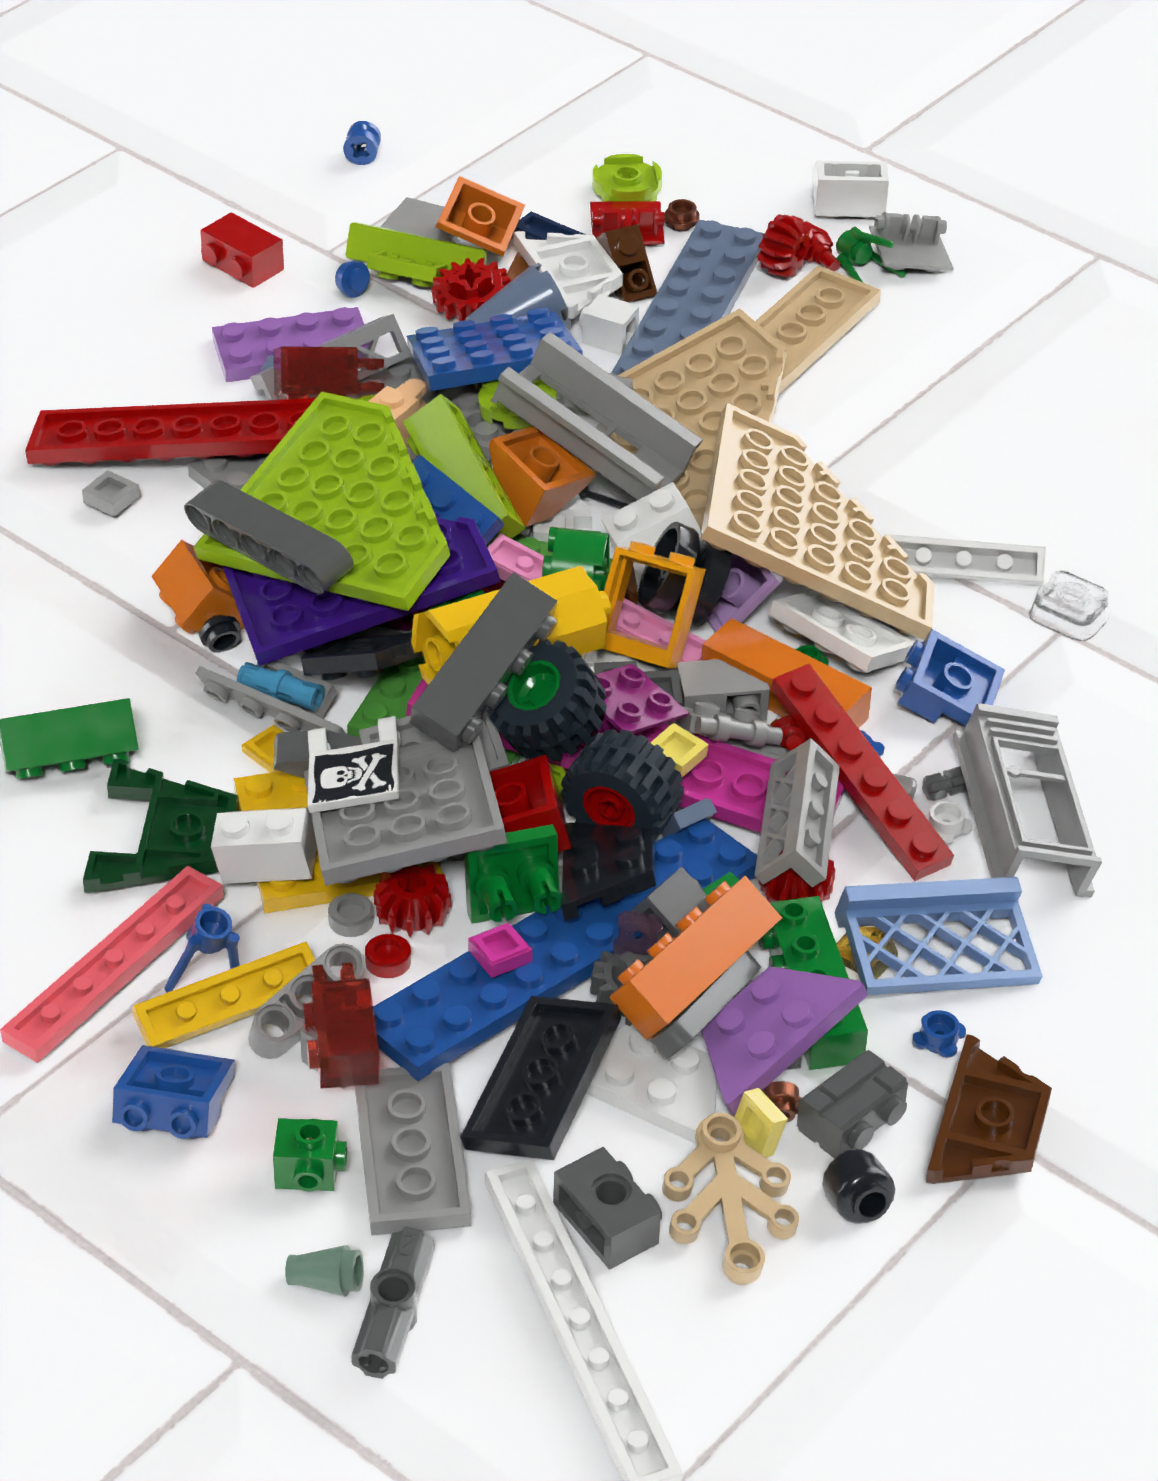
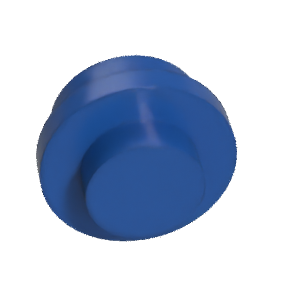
M356 260L343 263L335 274L336 286L345 296L351 298L362 295L366 291L370 280L367 266Z

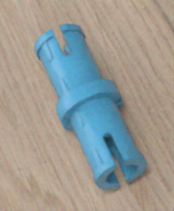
M245 662V666L242 665L238 671L237 682L283 702L292 703L315 712L323 703L325 697V687L323 685L293 677L290 671L283 669L278 671L269 670L250 662Z

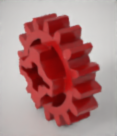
M466 258L462 265L452 262L451 270L441 268L439 270L440 277H434L432 280L433 304H436L438 313L445 311L446 319L449 320L456 315L459 321H465L467 316L510 283L511 279L507 276L505 268L498 269V263L495 261L489 265H485L484 258H480L477 263L471 262L469 258Z

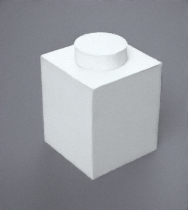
M598 294L589 306L583 308L580 314L579 326L582 327V344L621 355L639 325V305Z

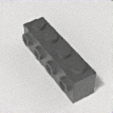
M513 572L412 706L410 724L452 752L457 750L462 741L468 744L471 743L483 725V721L479 718L489 706L493 710L496 709L506 695L509 687L504 684L513 673L519 676L528 666L533 657L530 649L538 639L545 642L553 632L558 622L554 618L557 600Z

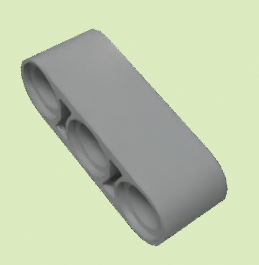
M345 943L335 944L264 1003L256 1012L249 1031V1046L253 1052L267 1059L280 1057L300 1041V1029L332 1002L340 1006L356 990L364 971L365 961L361 952L353 945ZM330 967H344L351 976L347 978L337 977L332 973ZM298 995L311 996L316 1001L317 1006L305 1007L297 1001L296 997ZM265 1024L276 1025L282 1030L283 1035L280 1037L268 1036L264 1033L261 1026Z

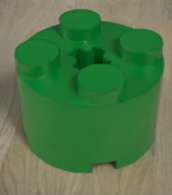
M550 527L548 552H553L552 556H544L542 577L582 566L589 578L597 585L598 591H604L607 568H609L610 534L601 533V531Z

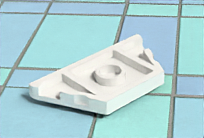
M525 231L514 232L513 245L529 267L540 263L542 266L539 272L542 273L547 270L551 274L565 301L567 308L561 311L567 319H573L581 314L583 308L589 306L598 294L608 296L622 286L623 273L594 235L547 233V240H532L525 238Z
M625 1024L617 1028L586 1094L696 1144L695 1134L698 1125L709 1115L715 1113L717 1078L709 1053L687 1044L673 1056L665 1059L650 1041L653 1036L646 1040L633 1024L631 1026Z

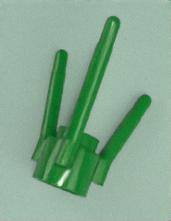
M854 226L850 230L843 232L836 242V251L839 254L837 259L845 268L850 278L863 282L852 264L863 265L871 259L884 267L880 255L873 251L871 243L893 248L894 242L865 233ZM884 267L892 273H895L896 275L900 276L901 278L906 276V272L904 270H894L889 267Z

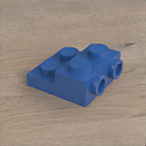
M932 629L922 643L916 640L909 649L904 662L911 665V668L907 666L904 668L894 689L901 692L898 700L900 705L935 723L943 713L966 726L977 703L994 705L1005 669Z
M142 1045L113 1088L112 1123L122 1124L131 1131H149L152 1129L167 1131L180 1139L207 1138L220 1117L221 1098L234 1078L235 1060Z

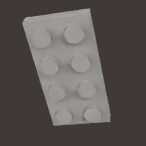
M444 1063L419 1081L415 1080L403 1067L354 1071V1088L371 1235L392 1234L393 1232L403 1230L404 1227L425 1231L471 1226V1209L450 1063Z

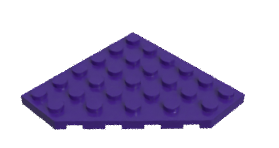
M434 511L440 530L447 541L450 556L409 611L325 591L323 594H316L296 583L222 565L258 665L261 666L281 660L295 653L321 646L338 638L361 632L367 628L401 618L407 614L501 582L498 569L474 519L459 516L456 521L439 518L438 512Z

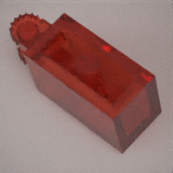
M280 346L273 349L274 396H285V399L309 398V396H318L321 392L347 397L358 393H379L384 389V383L379 381L358 383V369L379 370L384 368V359L358 358L357 347Z
M353 962L341 964L340 980L326 981V972L323 970V965H312L311 1002L303 1003V1023L305 1032L314 1031L315 1040H307V1057L309 1070L318 1069L320 1089L379 1084V1047L369 978L355 979Z

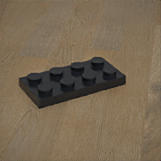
M531 996L460 1136L465 1150L555 1160L622 1017L618 1005Z

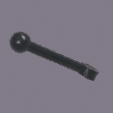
M588 486L578 494L581 499L589 498L618 509L629 505L628 503L590 491Z

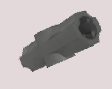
M404 1227L399 1232H393L380 1271L371 1280L370 1301L351 1355L352 1365L363 1371L365 1376L383 1379L388 1374L396 1373L408 1332L413 1329L417 1322V1304L435 1250L434 1240L424 1235L422 1230Z

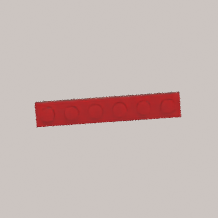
M806 664L773 678L771 690L806 737L816 742L840 766L838 780L914 882L950 866L954 858L952 851L812 666Z

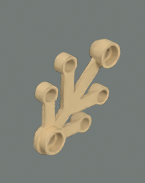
M714 1113L698 1125L695 1134L697 1147L678 1167L670 1168L664 1175L662 1184L663 1194L669 1200L681 1202L691 1195L694 1178L712 1161L714 1162L716 1174L714 1179L685 1209L678 1210L672 1215L669 1234L674 1241L680 1244L694 1242L699 1235L701 1222L721 1202L728 1241L722 1261V1269L731 1282L737 1285H747L760 1277L765 1262V1253L758 1243L750 1240L748 1237L743 1204L768 1220L767 1229L769 1233L781 1240L789 1239L795 1235L799 1223V1214L793 1207L781 1205L771 1198L781 1197L787 1192L791 1180L789 1169L783 1164L771 1162L745 1144L744 1132L735 1117L727 1113ZM714 1138H722L725 1141H718ZM735 1161L760 1177V1189L737 1174ZM768 1177H777L782 1183H773ZM680 1181L685 1185V1187L678 1188L673 1186L670 1182ZM776 1219H786L790 1222V1225H781ZM687 1223L693 1229L683 1230L677 1224ZM735 1264H745L749 1269L740 1268Z

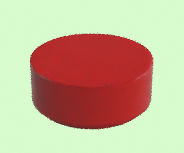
M381 934L373 937L365 946V965L367 970L380 978H395L403 975L411 965L410 944L406 939L396 934Z

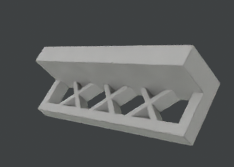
M390 314L379 317L251 376L250 379L256 391H265L268 400H280L274 385L285 380L299 386L295 399L317 398L321 392L333 393L412 355L395 315ZM390 332L399 353L387 358L374 351L379 337ZM370 342L368 349L360 347L361 345ZM350 350L365 355L361 370L356 373L341 368L346 352ZM337 357L335 365L327 362ZM372 358L380 361L370 366ZM318 365L332 370L328 385L323 388L308 383L313 367ZM304 372L302 380L294 377ZM339 373L342 374V375H344V376H347V377H345V378H343V379L337 381V378H338ZM306 389L313 391V393L303 397Z
M811 738L771 763L754 875L762 884L767 883L790 868L799 874L811 887L826 879L840 766Z

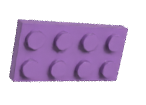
M341 307L332 311L304 312L295 316L268 317L259 321L227 323L222 326L212 327V339L225 381L233 382L248 380L251 376L261 372L262 365L270 355L286 354L294 357L364 325V321L358 307ZM370 342L365 343L360 347L368 349ZM350 350L354 364L363 363L365 355ZM318 365L316 367H313V370L325 368L323 366Z

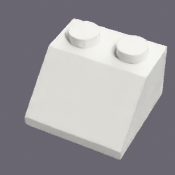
M673 482L601 519L606 533L610 534V542L614 551L616 547H630L631 541L654 546L662 532L673 522H680L696 529L699 534V540H701V529L688 504ZM634 562L636 584L639 590L645 565Z
M308 807L217 813L211 849L222 883L312 879L317 844L312 816L309 813Z

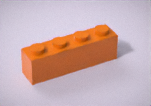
M731 618L702 644L701 660L719 659L767 683L770 689L768 710L781 717L790 714L771 690L773 678L810 664L858 728L869 719L872 687Z
M746 876L731 887L726 881L722 882L704 898L710 905L708 908L701 912L696 906L675 924L681 931L676 937L672 938L667 932L647 950L652 958L645 965L637 959L617 977L623 985L609 998L614 1004L618 1005L620 1011L646 1040L667 1026L782 919L779 913Z

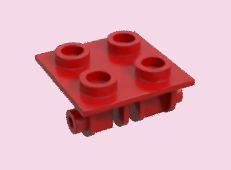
M660 201L590 202L592 235L595 238L607 231L638 224L644 246L665 243L663 231L665 215L664 212H661Z

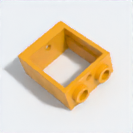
M631 541L630 547H616L604 589L611 604V613L606 616L608 621L606 646L602 649L665 668H676V662H681L706 569L693 566L695 558L671 552L669 559L654 555L656 547L641 542ZM634 562L686 577L668 646L615 631Z

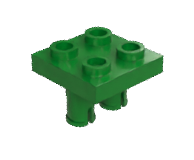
M553 824L505 833L507 839L505 844L496 845L485 851L464 853L466 905L471 924L489 920L502 922V918L509 921L516 915L536 911L541 914H547V905L551 913L561 907L558 874V835Z

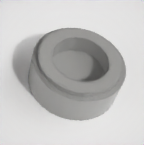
M342 894L334 898L329 904V926L336 934L344 937L363 935L374 924V906L367 897L361 894Z

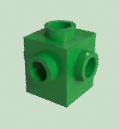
M278 1118L273 1151L275 1189H295L308 1192L316 1190L335 1191L337 1171H346L347 1141L338 1140V1121L314 1118Z

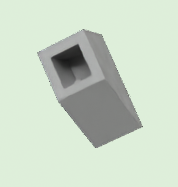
M719 659L676 662V670L679 671L683 707L694 708L695 702H704L719 706L720 712L734 714L735 708H745L759 712L760 719L767 721L770 691L767 683Z

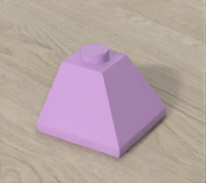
M732 553L730 573L724 590L715 608L707 618L714 631L719 630L731 618L742 623L784 580L783 576L764 567H755L744 558Z

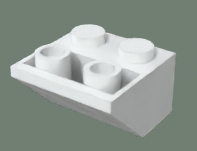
M816 160L812 170L815 216H825L827 218L848 216L871 219L876 217V215H882L883 212H886L889 189L887 162Z

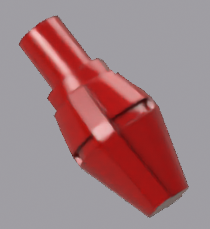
M805 221L810 224V230L813 231V237L810 241L812 247L809 249L808 258L805 261L808 263L813 261L817 264H822L827 269L837 271L841 264L832 254L831 247L834 244L829 234L825 230Z
M791 715L781 717L780 719L776 718L770 723V726L782 729L783 736L779 745L787 748L789 751L809 740Z

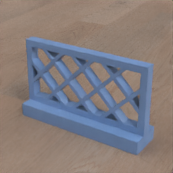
M1018 877L845 886L834 912L838 928H845L860 982L864 984L868 995L1039 984L1043 977L1018 902L1023 892ZM1009 918L1013 931L1009 936H1006L986 922L989 919ZM948 921H961L973 930L964 939L943 925ZM917 923L930 932L921 942L900 927L903 924ZM875 926L886 935L879 944H876L862 935L859 927ZM978 933L1000 946L993 957L971 943ZM935 935L957 949L950 959H947L928 946ZM892 938L913 951L906 962L884 949ZM1005 951H1008L1023 961L1025 970H1012L998 960ZM964 953L985 968L981 973H969L955 963ZM921 956L940 968L941 971L938 975L926 976L913 968L912 965ZM875 959H878L898 973L894 978L874 979L870 965Z

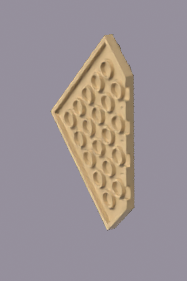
M740 308L617 375L633 379V390L703 439L701 445L692 456L684 474L674 482L676 488L688 504L701 531L720 415L728 403L772 423L786 360L785 346ZM615 432L609 436L610 439L633 455L639 450Z
M727 403L719 419L700 539L707 541L709 545L717 550H727L744 558L755 567H764L782 575L785 580L792 584H801L815 590L827 600L839 601L848 605L867 618H876L892 625L902 634L914 635L925 640L933 626L934 583L925 573H919L918 576L906 564L909 558L906 552L890 535L881 537L871 526L875 520L856 498L847 500L837 489L841 482L822 461L813 463L804 453L807 445L798 435Z

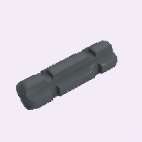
M961 766L943 771V776H941L940 772L925 776L923 778L922 791L927 799L935 801L947 797V792H949L950 796L966 792L967 788Z

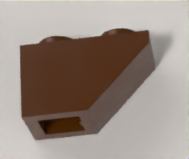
M638 224L607 231L596 238L623 273L622 286L614 291L619 300L633 302L654 297L657 294Z

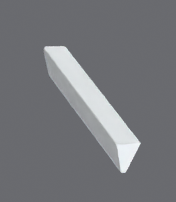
M884 534V536L890 535L909 556L906 564L917 576L919 573H925L931 578L1044 586L1046 546Z

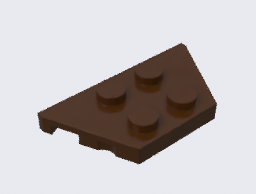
M966 1034L927 1169L926 1182L936 1184L1032 1172L1052 1087L1037 1077L1024 1073L1019 1065L1005 1056L996 1060L979 1048L980 1039L974 1035Z

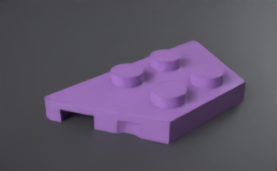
M769 966L727 1003L701 1031L724 1103L729 1113L735 1116L745 1091L759 1088L761 1091L765 1089L868 996L864 984L859 980Z

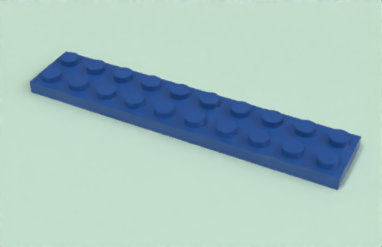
M709 820L697 822L676 834L671 833L656 842V886L637 894L627 895L607 906L601 904L600 898L577 906L579 917L572 920L564 921L562 907L551 913L547 905V914H541L536 911L512 925L531 947V963L491 978L468 951L357 1015L356 1018L375 1030L376 1047L400 1067L407 1070L415 1080L419 1081L431 1074L439 1066L451 1062L519 1021L531 996L557 998L590 978L595 961H600L603 951L614 954V948L617 944H620L626 950H631L633 942H638L640 947L650 942V939L627 913L681 866L691 877L699 882L703 889L728 872L734 874L739 880L744 876L750 881L756 878L754 875L757 854Z

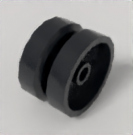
M673 522L662 532L656 541L654 555L669 559L671 552L695 558L693 566L706 569L690 626L698 627L709 617L724 590L730 573L732 553L727 550H717L709 545L707 541L699 540V534L696 529L680 522ZM645 565L638 590L639 603L641 606L659 614L666 613L671 609V615L675 620L686 577Z

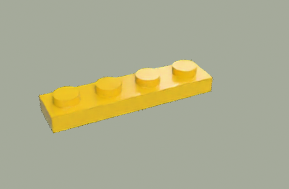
M307 941L135 1004L132 1008V1014L146 1046L167 1048L256 1014L264 1003L315 961V958Z

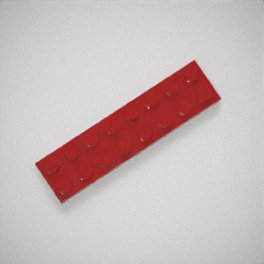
M316 398L40 410L27 443L25 454L28 464L41 463L46 466H53L62 462L93 464L98 461L109 460L133 462L137 459L157 458L161 461H169L178 457L209 459L214 456L224 455L249 457L254 454H270Z

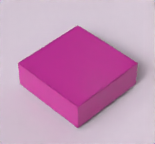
M509 922L468 938V951L491 978L532 962L531 947Z

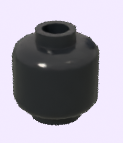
M862 1149L844 1152L829 1163L823 1175L822 1186L825 1196L836 1211L848 1222L862 1224L877 1220L888 1211L894 1201L896 1188L893 1177L871 1152Z

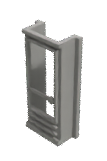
M551 332L541 339L530 365L518 374L508 367L500 374L498 378L500 382L491 400L495 405L498 402L502 403L509 410L637 500L672 482H676L684 474L696 449L703 441V439ZM540 379L608 427V429L603 433L535 386L534 383ZM615 432L639 450L633 455L610 439L609 436Z
M977 703L964 731L955 730L952 737L990 877H1014L1024 858L1065 863L1075 896L1092 898L1095 893L1092 880L1102 864V859L1096 856L1057 729L1060 723L1058 716ZM1000 747L1033 752L1038 771L1019 769L1016 766L1005 767ZM1008 775L1013 778L1020 776L1041 780L1060 844L1026 839Z

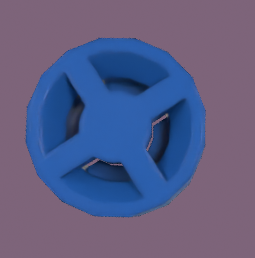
M357 121L349 127L343 145V152L350 162L357 165H366L375 160L381 143L379 128L368 121Z

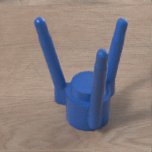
M211 904L203 905L202 910L198 912L193 925L186 934L187 946L164 987L165 992L168 993L174 990L192 957L198 950L205 954H213L226 948L230 969L240 966L237 947L240 936L231 931L232 919L225 910L219 907H212Z

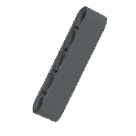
M217 479L184 505L187 518L197 530L313 593L323 594L353 569V559L340 542L222 480Z

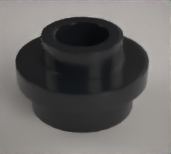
M213 616L204 623L199 632V638L202 644L212 652L220 653L233 648L240 640V624L233 616Z

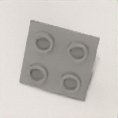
M883 212L882 215H876L874 226H869V231L872 235L894 242L893 248L875 244L884 267L894 270H903L905 268L923 269L928 272L954 270L940 237V234H945L947 231V221L941 220L940 216L922 215L921 219L919 214H914L911 220L909 214L902 215L899 213Z

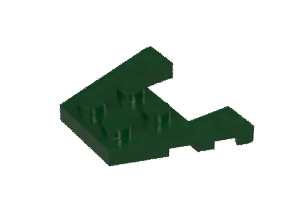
M113 759L107 783L108 798L150 801L136 854L90 851L83 876L84 892L93 893L172 880L187 866L202 874L219 872L211 849L217 813L239 811L238 795L187 780L185 785L164 779V773L148 768L146 773L131 769L129 761Z

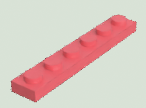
M189 866L184 868L0 1029L2 1042L36 1063L40 1062L193 925L198 912L202 910L204 904H211L214 907L224 898L223 885Z

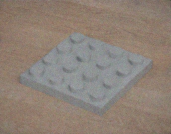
M479 732L471 743L468 744L462 741L455 752H452L436 740L400 748L399 799L311 813L325 886L336 883H350L358 878L382 872L392 873L401 870L403 867L424 862H439L450 856L471 851H485L496 845L507 843ZM309 770L304 771V776L308 793Z

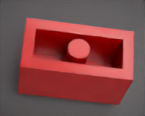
M233 212L228 213L200 230L202 260L252 288L284 270L283 239Z

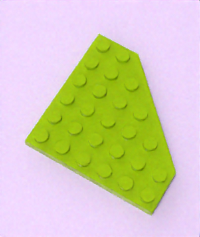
M321 392L240 489L337 540L347 549L353 559V569L326 590L329 592L409 611L450 556L447 541L440 530L430 501L426 497L421 480L409 457L407 447L395 424L392 412L387 405ZM205 534L193 546L196 557L199 560L295 583Z

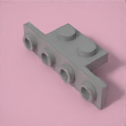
M273 661L261 665V667L274 671L279 669L287 670L292 673L293 677L323 685L325 687V697L321 707L317 708L316 712L292 703L283 702L202 666H199L195 672L205 685L203 691L210 697L220 702H225L227 698L238 702V706L242 710L255 717L260 718L263 713L271 716L277 725L287 731H297L298 728L303 731L326 728V732L346 734L341 726L323 719L338 692L334 685L312 675L304 676L303 671L284 663Z

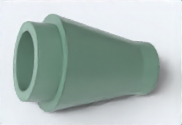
M348 1245L300 1255L289 1254L286 1259L285 1278L288 1285L303 1286L345 1297L350 1291L358 1292L362 1287L364 1277L363 1256L360 1250H350Z

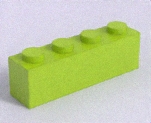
M440 394L403 421L410 435L406 439L407 443L415 455L418 456L420 454L498 516L504 523L503 528L486 545L487 547L500 533L512 539L526 529L460 408Z

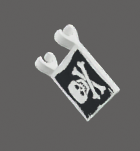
M396 716L378 719L380 742L331 750L330 744L327 743L326 728L308 730L309 813L399 799V746L401 745L400 733L397 732Z

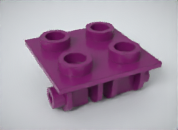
M633 664L596 674L607 696L603 700L607 705L606 714L599 716L603 722L600 727L603 733L611 729L618 733L621 730H627L638 737L644 730L686 717L689 714L670 694L663 691L641 669Z

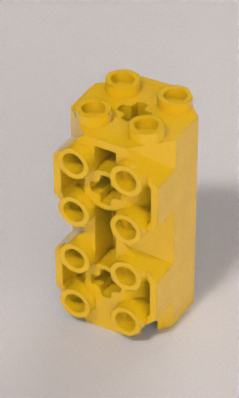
M582 566L528 581L557 600L554 618L558 622L548 637L552 644L556 640L565 642L568 647L572 646L583 659H585L587 653L606 646L608 623L606 616L611 613V604L607 594L604 591H598L597 585L589 578ZM499 590L414 615L411 643L414 653L423 652L426 663L418 666L422 678L428 685ZM539 639L535 642L533 646H536L538 644Z

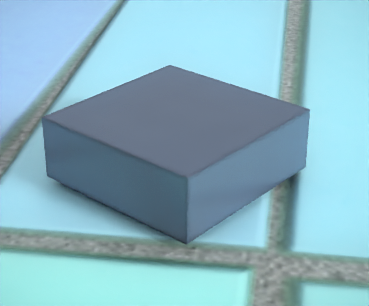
M705 798L673 813L661 832L663 838L671 833L676 834L697 822L708 820L716 814L717 811L711 799L707 800Z

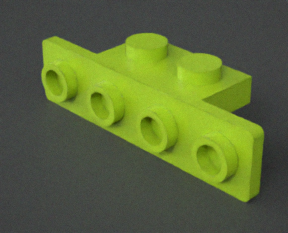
M352 222L349 225L345 252L347 258L367 262V268L377 270L378 277L398 280L400 275L412 278V284L423 287H433L432 280L434 277H440L439 270L441 268L451 270L452 262L462 265L466 258H469L474 263H477L480 258H484L486 265L488 254L487 250L359 222Z

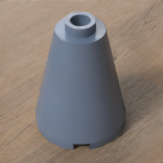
M540 263L528 267L465 318V320L475 321V324L490 322V318L495 315L510 314L512 318L527 316V311L531 309L548 308L550 312H555L568 330L571 327L570 318L564 321L562 318L561 310L567 308L562 294L547 270L542 273L539 272L542 266Z

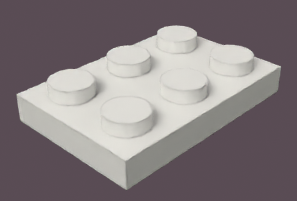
M815 590L773 600L769 616L780 621L785 630L794 634L804 635L814 641L815 647L819 650L838 655L847 661V665L850 668L863 673L904 661L914 643L877 620L861 615L856 609L839 601L827 600Z

